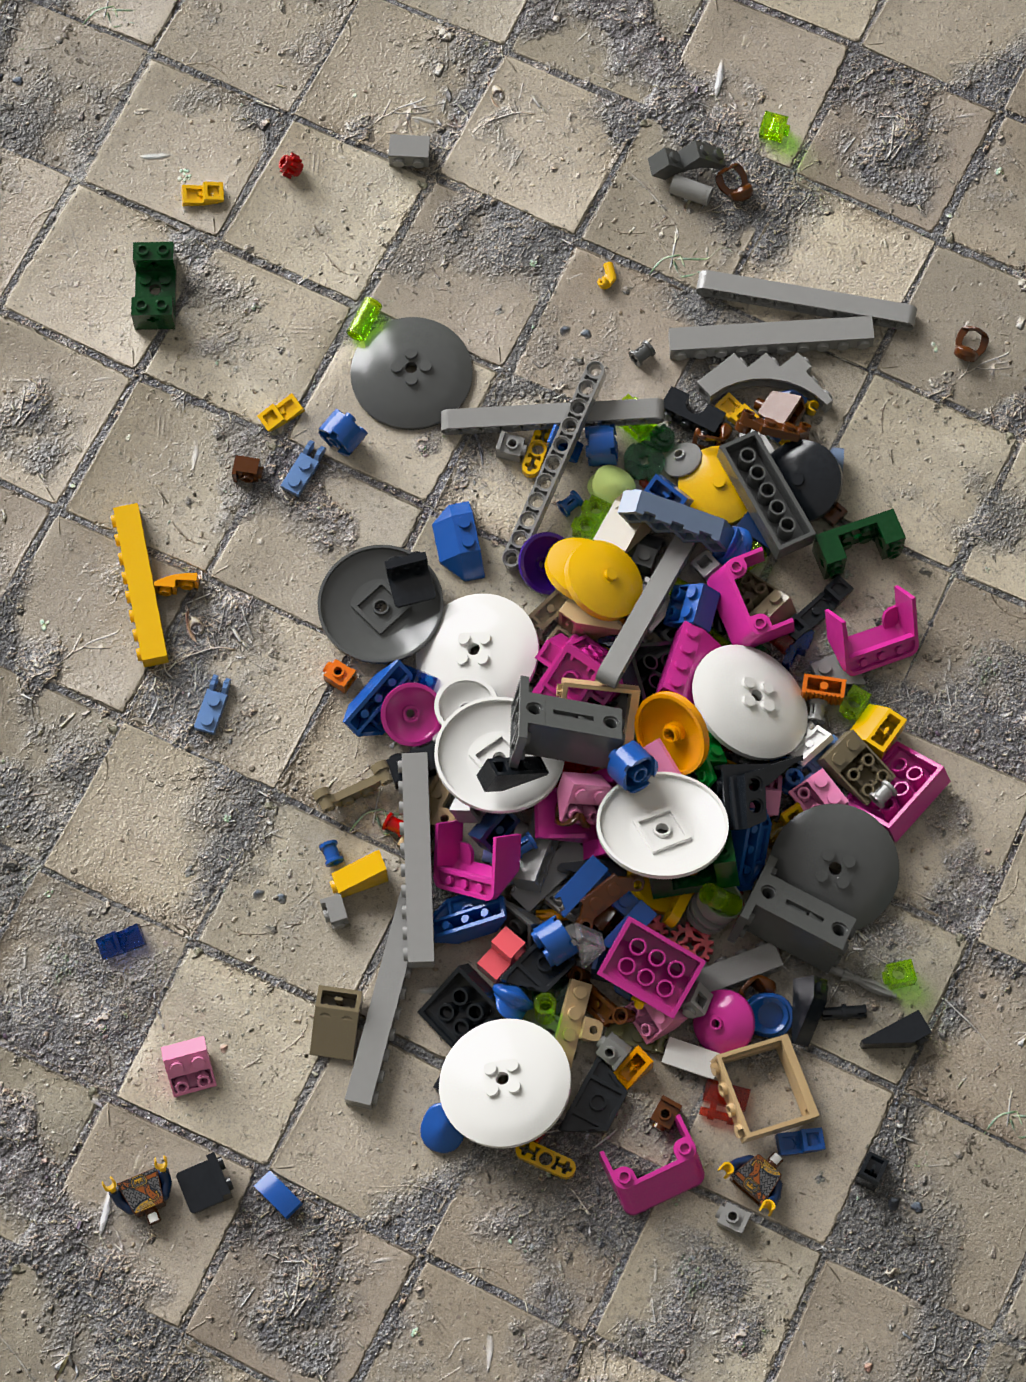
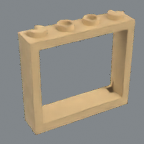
M562 677L561 684H557L556 696H559V698L567 699L568 687L629 694L623 731L625 734L624 745L634 740L635 715L639 706L641 692L639 686L618 684L613 689L597 681ZM581 764L583 769L597 771L604 769L600 767Z
M788 1034L718 1054L710 1061L711 1072L716 1076L719 1083V1093L724 1097L727 1104V1114L729 1117H732L734 1122L735 1135L737 1138H740L742 1144L814 1122L820 1116ZM776 1049L802 1117L750 1132L724 1064Z

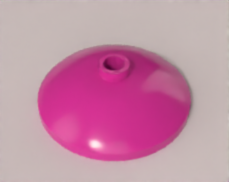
M405 683L390 691L383 701L380 715L382 726L387 735L395 742L404 746H420L431 741L432 737L442 727L436 718L434 710L436 692L420 683ZM409 709L413 710L411 717H408L406 714Z
M728 989L712 991L713 997L706 1014L693 1018L694 1032L698 1041L705 1049L720 1054L747 1046L753 1037L755 1029V1017L750 1004L742 995ZM716 1020L720 1023L719 1027L715 1025Z

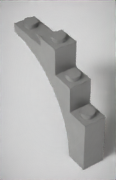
M733 353L697 381L696 391L708 404L725 396L728 392L732 393L752 387L796 390L807 397L809 401L816 400L819 403L818 408L824 413L831 409L833 402L831 394L819 386L814 376H810L812 367L810 361L799 353H796L780 367L778 361L767 353L748 367L743 358H738Z

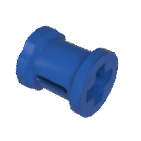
M572 490L569 496L562 501L559 500L556 504L561 513L569 517L570 512L578 506L582 507L584 502L580 495Z
M796 768L787 770L785 778L782 779L783 793L789 795L788 792L803 782L804 776L800 770Z
M529 831L526 832V836L521 838L520 859L523 854L533 848L535 850L538 848Z
M329 840L319 846L320 851H323L326 867H334L344 861L343 856L339 854L337 840Z

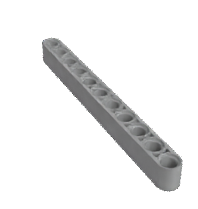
M710 270L699 272L696 293L705 297L828 318L872 316L873 325L905 331L914 329L917 308L910 304Z
M591 361L586 366L504 550L502 561L510 571L519 570L518 560L515 564L507 563L511 556H517L519 559V553L523 545H517L516 540L519 537H525L527 541L531 536L537 534L605 381L606 371L603 364L599 361ZM592 370H601L598 376L591 375ZM587 387L593 389L589 395L583 394V390ZM578 406L585 407L584 411L579 414L574 412L575 408ZM572 424L576 426L575 431H566L567 426ZM562 443L568 444V448L565 451H559L558 446ZM558 462L560 465L556 470L549 469L551 463ZM544 481L551 482V486L549 488H541V484ZM540 499L543 501V504L538 508L533 507V502ZM533 518L535 521L532 526L524 525L526 519Z
M661 398L595 401L584 428L605 424L626 426L663 423L665 421L664 400ZM570 403L446 409L441 411V433L458 435L501 432V430L505 432L551 430L554 424L560 427ZM578 406L574 412L582 413L585 407ZM572 424L567 426L566 429L576 428V426Z
M676 535L674 536L599 667L595 681L613 689L617 687L698 542L683 543Z

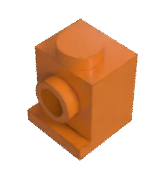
M337 659L333 663L329 661L323 669L325 673L323 675L324 681L346 694L357 679L356 670L351 669ZM337 670L342 672L340 675L335 674Z

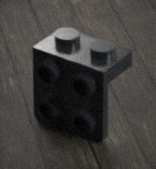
M415 551L408 556H395L388 559V561H384L394 604L397 608L435 599L436 593L428 568L426 552Z
M215 1152L206 1155L208 1160L182 1170L176 1175L192 1214L233 1198L231 1190L234 1189L230 1177L225 1178L222 1171L226 1169L221 1156L217 1158Z

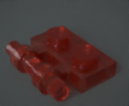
M708 1078L702 1101L711 1104L710 1108L701 1106L699 1115L706 1116L709 1120L727 1122L726 1124L733 1126L732 1117H729L725 1112L716 1110L717 1105L726 1107L727 1104L724 1097L719 1093L718 1081ZM732 1085L741 1110L745 1112L751 1089Z

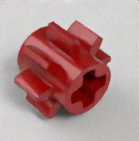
M292 152L290 156L284 155L280 159L279 168L283 176L291 179L292 176L298 177L301 174L304 165L301 163L302 159H300V156Z

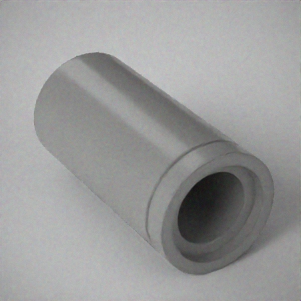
M675 174L669 193L708 206L714 187Z

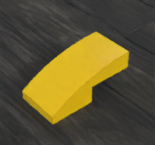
M203 182L202 185H182L181 187L182 206H205L224 202L223 182Z
M730 392L714 406L726 412V419L734 425L740 419L743 409L753 411L745 403L742 405Z
M291 393L277 405L271 404L257 416L267 431L271 432L299 416L305 409L295 395Z

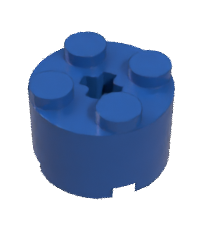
M335 409L318 429L320 430L318 432L320 437L330 447L334 445L340 448L337 452L346 457L353 453L368 434L364 428L355 423L356 419L348 412L344 415L338 409Z
M615 424L585 427V437L588 442L585 450L589 466L618 465V443L614 436L617 435Z
M635 740L630 741L619 749L612 750L608 756L610 759L607 766L608 775L625 791L630 793L639 792L650 784L649 778L651 775L655 777L658 770V762Z
M555 915L534 928L531 933L538 948L545 949L542 952L551 967L560 965L579 952L576 945L574 946L571 942L572 938Z

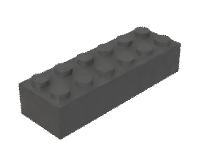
M752 431L721 445L717 458L776 560L813 544L816 532L758 432Z

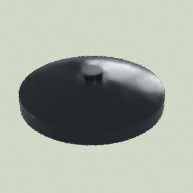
M798 440V442L791 441L783 444L771 454L809 522L824 517L833 509L842 492L843 473L837 458L830 450L814 441Z

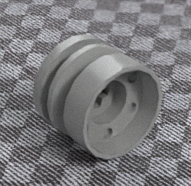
M736 886L696 892L692 895L686 907L688 921L701 933L708 935L717 934L740 915L743 909V898Z

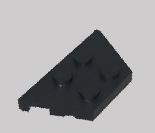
M534 943L500 977V980L547 995L576 966V960L573 955L560 965L551 967L542 952L545 949H539L536 943Z
M600 1056L596 1057L558 1128L559 1131L607 1133L628 1092Z

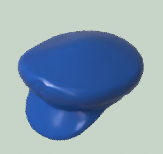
M732 526L734 534L727 551L712 552V556L721 565H724L734 557L750 552L753 540L751 533L747 529Z
M509 984L493 985L492 990L494 991L496 1008L503 1017L522 1020L526 1012L534 1008V1003L520 987Z
M759 993L749 998L748 1003L755 1017V1035L775 1038L785 1034L791 1028L792 1005L785 997L775 993Z
M436 1103L426 1111L421 1123L420 1133L427 1148L443 1154L457 1149L462 1143L464 1136L451 1124L443 1110L442 1104Z

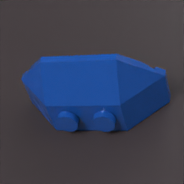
M467 501L448 505L432 524L440 564L460 577L464 582L485 578L481 549L470 503Z
M398 659L376 673L348 705L343 723L357 737L383 735L385 730L380 716L383 701L389 692L397 686L411 683L413 674Z
M755 807L750 808L751 812L755 811ZM768 813L765 822L748 829L731 830L740 886L736 887L739 891L752 890L754 881L758 878L765 865L772 826Z
M461 894L446 899L433 914L434 943L460 944L497 932L507 919L505 898L500 895L495 900L485 901Z

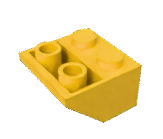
M869 704L850 730H854L882 760L905 728L907 719L888 707Z

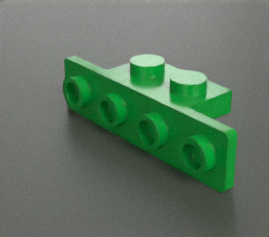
M708 731L709 752L705 762L695 770L698 781L710 788L717 780L712 766L726 764L727 759L719 741Z

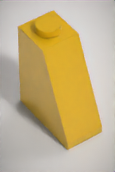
M374 851L332 873L333 881H330V885L334 894H341V897L344 898L388 882L387 869L380 851Z

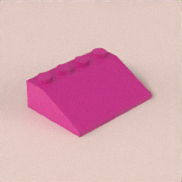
M684 621L675 633L655 693L661 691L674 692L682 695L695 706L692 694L695 670L707 654L722 646L704 629Z
M898 741L891 746L882 758L883 763L896 776L890 783L897 790L898 794L892 796L882 809L874 804L873 801L867 806L864 805L851 793L846 796L849 806L861 809L877 819L888 831L895 843L951 782L942 765Z
M629 916L608 951L597 975L674 1019L707 961Z

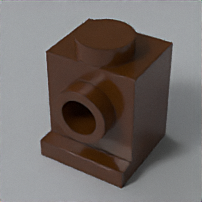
M235 455L232 470L233 482L238 483V479L247 483L259 482V479L263 478L264 467L261 466L260 459Z
M663 1095L650 1118L652 1127L661 1133L664 1131L669 1133L675 1123V1117L682 1110V1105ZM666 1111L669 1113V1117L663 1118L661 1113Z

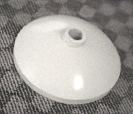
M471 676L454 678L445 683L436 695L434 702L436 718L442 726L462 706L482 698L497 697V695L488 683L479 678Z

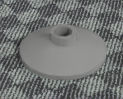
M693 443L678 444L665 455L663 468L671 477L687 476L700 465L702 452Z

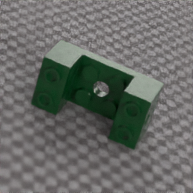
M133 242V264L136 275L135 297L131 298V317L135 330L175 329L177 254L174 242ZM153 288L161 289V292L157 295L150 293Z
M894 509L815 535L812 552L824 580L828 578L834 579L836 576H841L844 573L847 561L844 550L851 548L852 545L857 543H868L872 538L882 560L886 558L894 559L900 556L906 536Z
M731 830L728 831V838L720 855L709 866L697 872V875L675 879L649 878L653 899L740 886Z

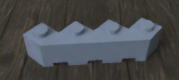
M640 489L623 491L617 512L627 523L645 522L655 533L674 532L683 543L702 542L710 552H726L734 534L733 527L723 518Z

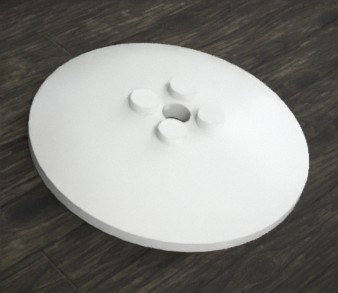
M474 594L454 600L444 606L440 625L431 641L416 653V668L421 684L428 686L437 694L440 688L448 681L457 677L471 676L488 683L495 691L497 697L514 698L520 676L529 677L530 683L536 671L538 660L535 659V656L540 650L537 631L525 611L504 597L492 594ZM479 646L480 651L476 655H471V648Z
M726 645L711 651L697 666L692 682L694 704L701 713L708 731L722 745L743 757L769 761L788 755L800 744L808 724L806 702L801 696V689L796 680L776 659L763 651L749 646ZM752 694L756 695L759 701H756Z
M488 697L462 706L445 721L436 739L434 758L440 780L456 799L476 810L505 814L528 809L541 802L552 792L563 771L564 761L541 757L549 771L547 776L505 791L484 792L476 775L485 761L496 756L509 757L511 705L513 698Z
M657 772L655 777L651 775L649 778L650 784L636 793L625 791L617 784L602 800L596 819L599 841L613 861L624 869L640 876L655 879H675L697 873L709 866L720 855L728 838V816L721 800L706 785L682 774ZM663 829L667 830L668 832L661 834L658 833L657 830Z
M499 1019L484 1023L466 1033L453 1046L445 1059L439 1081V1094L443 1110L459 1133L479 1145L503 1149L530 1143L551 1129L565 1110L572 1084L570 1064L559 1042L548 1031L534 1023L519 1019ZM501 1075L509 1076L506 1084L501 1085L497 1083Z

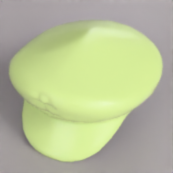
M608 464L601 466L590 477L587 489L590 495L611 508L615 499L623 491L636 489V484L628 472Z

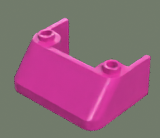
M762 547L730 559L713 573L707 581L709 587L720 593L716 609L731 645H743L754 648L795 631L793 618L772 626L769 617L765 614H756L750 617L735 580L742 578L746 574L748 567L765 561Z
M894 586L896 605L888 607L883 612L882 625L848 636L846 621L830 609L825 610L827 639L844 672L850 676H856L905 659L917 652L919 638L916 597L900 586Z
M458 820L436 823L433 872L435 885L443 890L485 901L497 899L519 872L521 834L493 837L491 866L474 861L473 847L469 843L463 842V823Z
M680 1114L675 1117V1125L681 1138L675 1142L673 1147L677 1160L637 1179L634 1171L624 1166L613 1170L604 1151L599 1152V1161L623 1210L627 1214L638 1215L699 1186L703 1182L705 1172L700 1157Z

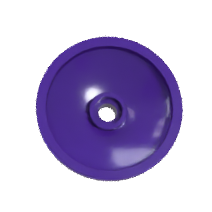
M542 532L531 536L523 544L519 553L518 566L523 581L530 589L543 595H550L556 590L545 571V560L549 550L555 543L565 539L556 533ZM540 561L543 563L542 568L539 566Z

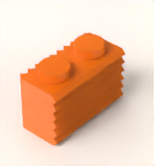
M804 673L801 696L805 701L818 698L827 701L830 705L841 706L844 700L847 679Z

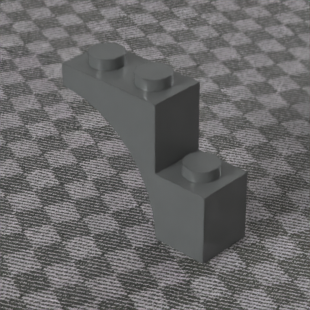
M694 140L679 151L664 147L648 158L652 176L663 180L692 169L715 168L721 170L726 166L724 153L721 148Z

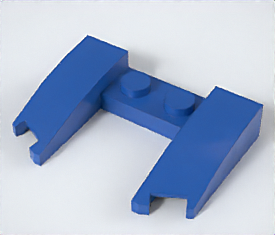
M594 855L585 862L554 896L555 899L561 898L565 908L564 911L560 912L563 918L568 915L591 888H596L612 875L608 872L609 869ZM628 891L611 905L624 918L597 948L603 950L604 947L611 948L629 916L647 926L657 913L643 900H639Z

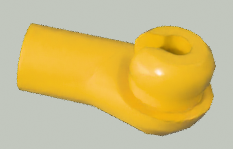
M613 262L603 264L605 275L597 281L601 289H609L617 279Z

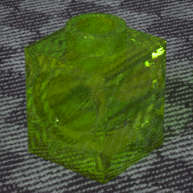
M765 111L759 137L782 143L784 136L788 137L791 125H787L788 117Z
M853 684L842 701L839 712H841L844 718L857 721L869 704L872 694ZM853 701L857 702L859 704V707L853 708L849 705V703Z
M912 959L886 964L884 972H882V979L885 985L888 984L890 990L915 985L917 977ZM893 972H902L904 978L896 979L893 976Z

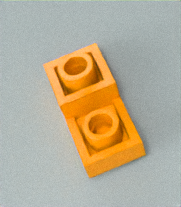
M197 573L174 574L154 582L156 593L162 596L177 595L178 587L184 590L199 588Z

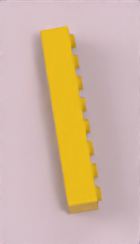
M138 503L114 507V515L111 516L113 528L117 527L118 534H115L114 537L116 546H120L122 552L118 553L120 566L124 565L125 572L121 573L124 585L128 584L129 591H125L127 604L131 603L132 610H129L131 623L135 622L136 629H133L132 632L134 641L139 642L140 648L136 649L138 661L143 662L144 668L169 663Z

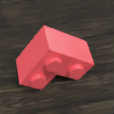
M505 926L491 941V948L477 962V969L493 983L498 984L501 981L500 977L526 952L525 942Z

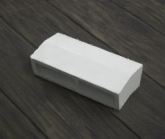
M670 1037L661 1063L714 1080L715 1076L711 1072L710 1061L720 1053Z

